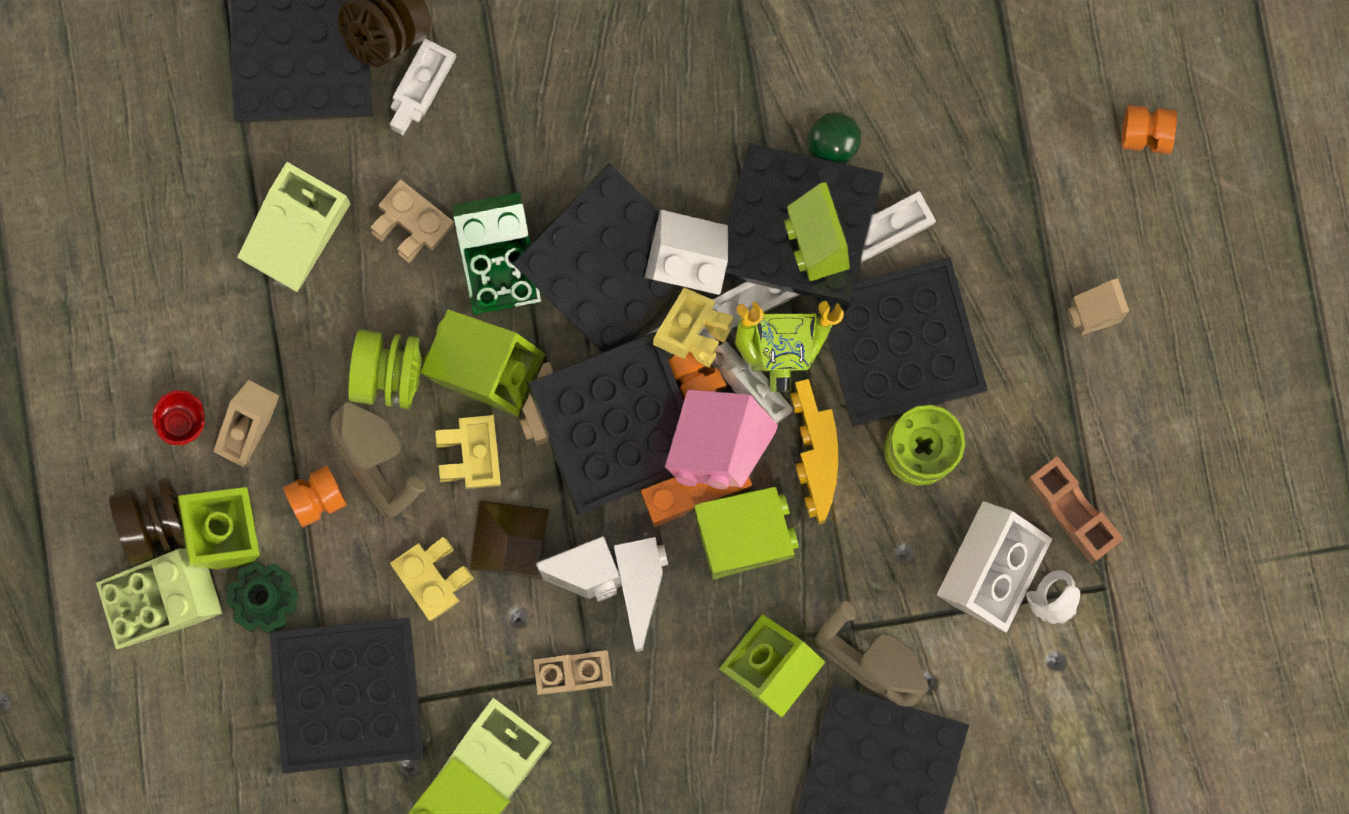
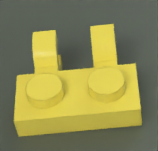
M684 287L654 336L653 345L685 359L688 352H691L699 363L710 368L716 358V353L714 352L719 345V341L725 342L730 334L731 329L729 327L734 317L715 311L716 301ZM703 327L707 328L708 332L717 340L699 335Z
M494 415L459 418V429L435 431L436 447L445 448L461 445L463 459L461 464L439 465L440 483L465 479L466 489L501 486Z
M444 537L435 542L426 551L418 543L390 563L429 621L434 620L460 602L454 592L474 579L467 567L464 566L452 573L446 580L443 578L435 563L454 551L452 545Z

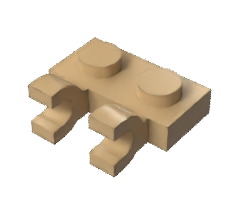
M400 179L378 205L379 209L385 214L380 216L370 228L372 235L381 242L387 238L397 224L408 231L411 236L406 238L397 250L399 251L398 255L407 263H410L424 245L433 251L454 226V221Z

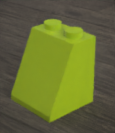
M448 309L444 319L440 321L437 327V335L430 351L424 357L420 373L436 384L519 417L529 394L526 383L535 380L545 353L516 332Z
M776 487L694 505V514L712 580L792 559L795 555L793 549L799 548L794 527L787 529L784 515L790 514L785 494L778 495Z

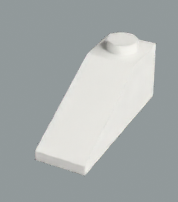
M655 537L614 546L636 652L643 651L663 576L661 566L668 565L664 544L657 546Z

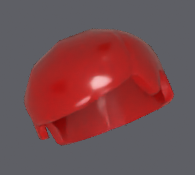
M174 390L162 395L155 404L152 413L153 428L157 437L173 446H185L197 440L205 425V413L200 399L189 391Z

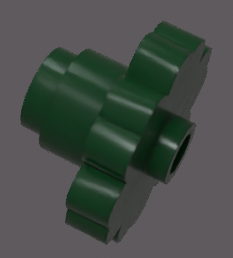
M254 562L248 567L239 569V581H233L228 584L226 604L230 608L235 609L233 620L249 632H253L259 627L268 634L276 629H281L287 624L286 615L297 611L298 605L296 601L298 600L299 593L290 586L292 581L291 575L282 570L277 564H270L264 568L260 563ZM262 592H267L269 594L268 600L260 605L257 601L258 595Z

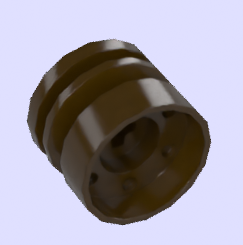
M349 0L342 4L338 12V26L346 46L358 60L368 66L380 67L401 55L403 51L425 40L430 32L431 18L424 0Z
M168 477L158 480L161 496L157 495L152 483H146V501L143 502L140 501L132 488L109 496L110 509L119 539L129 562L133 566L155 559L156 549L154 542L160 541L166 553L174 551L172 536L175 537L180 549L186 548L177 497L180 495L176 492Z

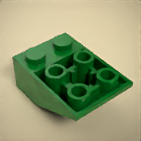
M521 192L453 205V216L473 315L541 302L540 291L512 264L530 244Z

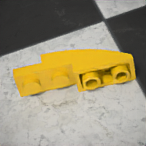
M809 379L795 382V392L790 393L795 414L801 412L804 426L799 427L804 447L811 446V451L800 453L801 463L795 464L800 484L807 483L810 496L804 499L810 518L816 516L819 525L826 521L836 488L838 441L832 409L818 412Z

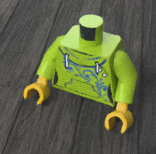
M755 301L752 303L751 311H748L744 304H739L736 310L741 319L738 322L735 345L745 362L750 365L752 372L770 371V392H791V371L809 369L810 364L814 362L832 325L838 324L842 320L844 313L838 303L835 305L834 310L828 313L830 306L827 301L821 302L818 306L819 313L822 316L816 318V314H764L761 307Z

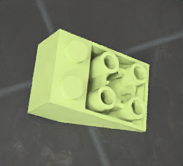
M286 162L270 188L237 258L298 292L349 208L350 202L347 196Z
M186 548L177 549L96 583L116 649L177 631L223 614L209 568L189 566Z
M493 698L471 726L436 778L456 756L509 799L551 745V741Z

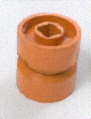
M1128 104L1123 121L1122 149L1142 151L1144 147H1149L1152 153L1171 155L1176 134L1177 111L1156 108L1154 112H1149L1147 106Z
M688 352L685 359L675 355L668 360L675 380L681 383L679 391L684 401L688 390L721 392L727 387L718 368H712L711 366L709 368L699 363L691 352Z
M327 465L310 473L308 481L305 482L302 479H298L283 487L285 495L303 528L320 520L322 512L325 511L328 514H332L347 506L343 494Z

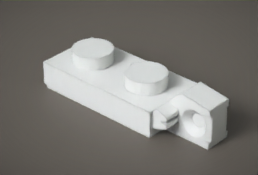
M427 39L423 41L393 96L394 101L391 109L397 112L390 123L391 130L404 135L412 120L419 123L422 116L426 114L455 61V53Z
M727 341L717 347L714 352L716 353V358L712 365L719 369L723 378L736 394L751 395L776 424L793 411V408L779 392H770V381L762 372H752L750 365L735 352Z

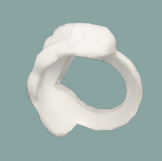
M1056 570L1050 572L1042 579L1037 591H1028L1026 597L1031 611L1035 613L1036 617H1040L1042 621H1047L1051 624H1064L1077 612L1080 590L1075 587V581L1070 574L1065 571ZM1065 580L1068 586L1065 587L1063 593L1056 601L1047 605V591L1055 581Z

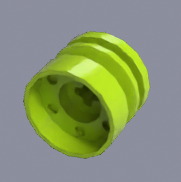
M359 329L356 334L350 365L349 401L373 405L378 391L384 390L387 407L394 405L396 393L399 392V407L401 409H410L414 394L418 390L421 375L422 357L419 350V337L409 336L405 351H403L401 334H395L390 349L384 348L382 332Z
M933 405L917 406L904 413L887 432L883 446L885 461L891 472L901 481L915 486L931 485L950 473L962 459L965 448L964 431L957 418L946 409ZM925 442L928 448L925 452L917 454L914 449L917 448L918 444Z

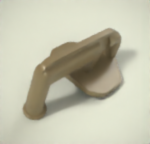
M344 403L333 414L330 421V431L336 449L382 516L386 518L396 517L420 493L426 490V485L421 479L409 477L406 480V487L395 496L376 468L377 465L393 459L399 454L401 447L397 436L382 417L352 403Z
M848 601L841 602L840 607L830 615L816 634V647L879 698L894 702L903 707L915 705L929 689L915 653L896 638L890 635H880L864 655L860 654L836 635L848 620L852 621L856 617L853 605Z

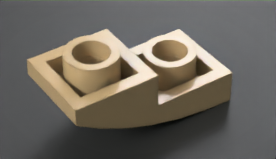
M605 650L533 660L537 695L612 686L609 654Z

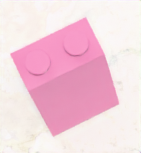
M688 390L665 467L676 477L677 482L686 486H696L697 483H702L717 489H727L728 486L742 487L776 433L778 425L749 394Z

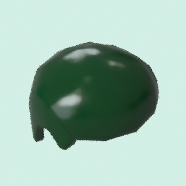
M832 112L822 115L813 124L807 137L808 152L812 157L847 164L856 155L861 145L860 128L853 118L843 112Z

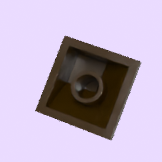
M479 501L470 570L540 579L541 573L536 563L543 560L549 509Z

